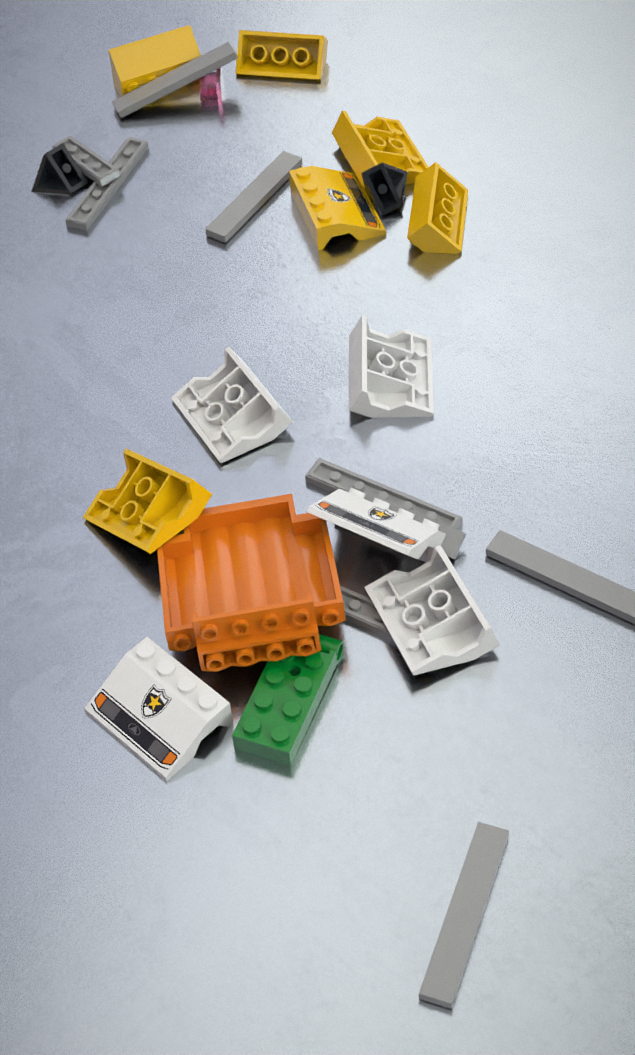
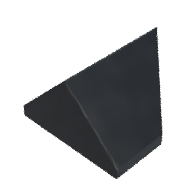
M63 143L43 155L31 192L70 195L88 183Z
M381 162L361 173L366 193L381 216L403 206L407 171Z

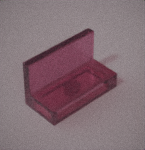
M222 67L216 69V72H210L201 77V106L223 105Z

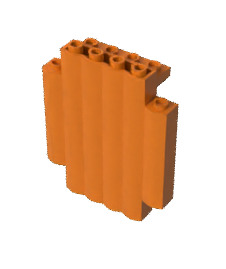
M292 494L204 508L199 517L184 528V534L175 535L157 549L164 628L169 651H186L197 646L201 671L216 672L230 666H249L261 660L279 661L291 655L309 656L321 651L317 625L333 626L346 620L327 522L311 513L296 515Z

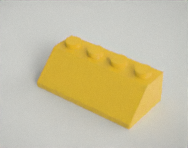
M190 25L108 50L114 87L120 96L201 56Z
M239 30L238 58L235 74L321 80L326 65L328 40L324 35Z
M437 162L416 176L407 239L412 245L417 246L426 253L459 254L462 252L468 189Z

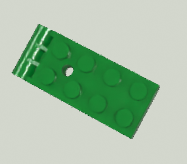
M319 634L321 651L309 656L291 655L279 661H268L232 734L234 749L291 766L333 672L341 659L344 641Z

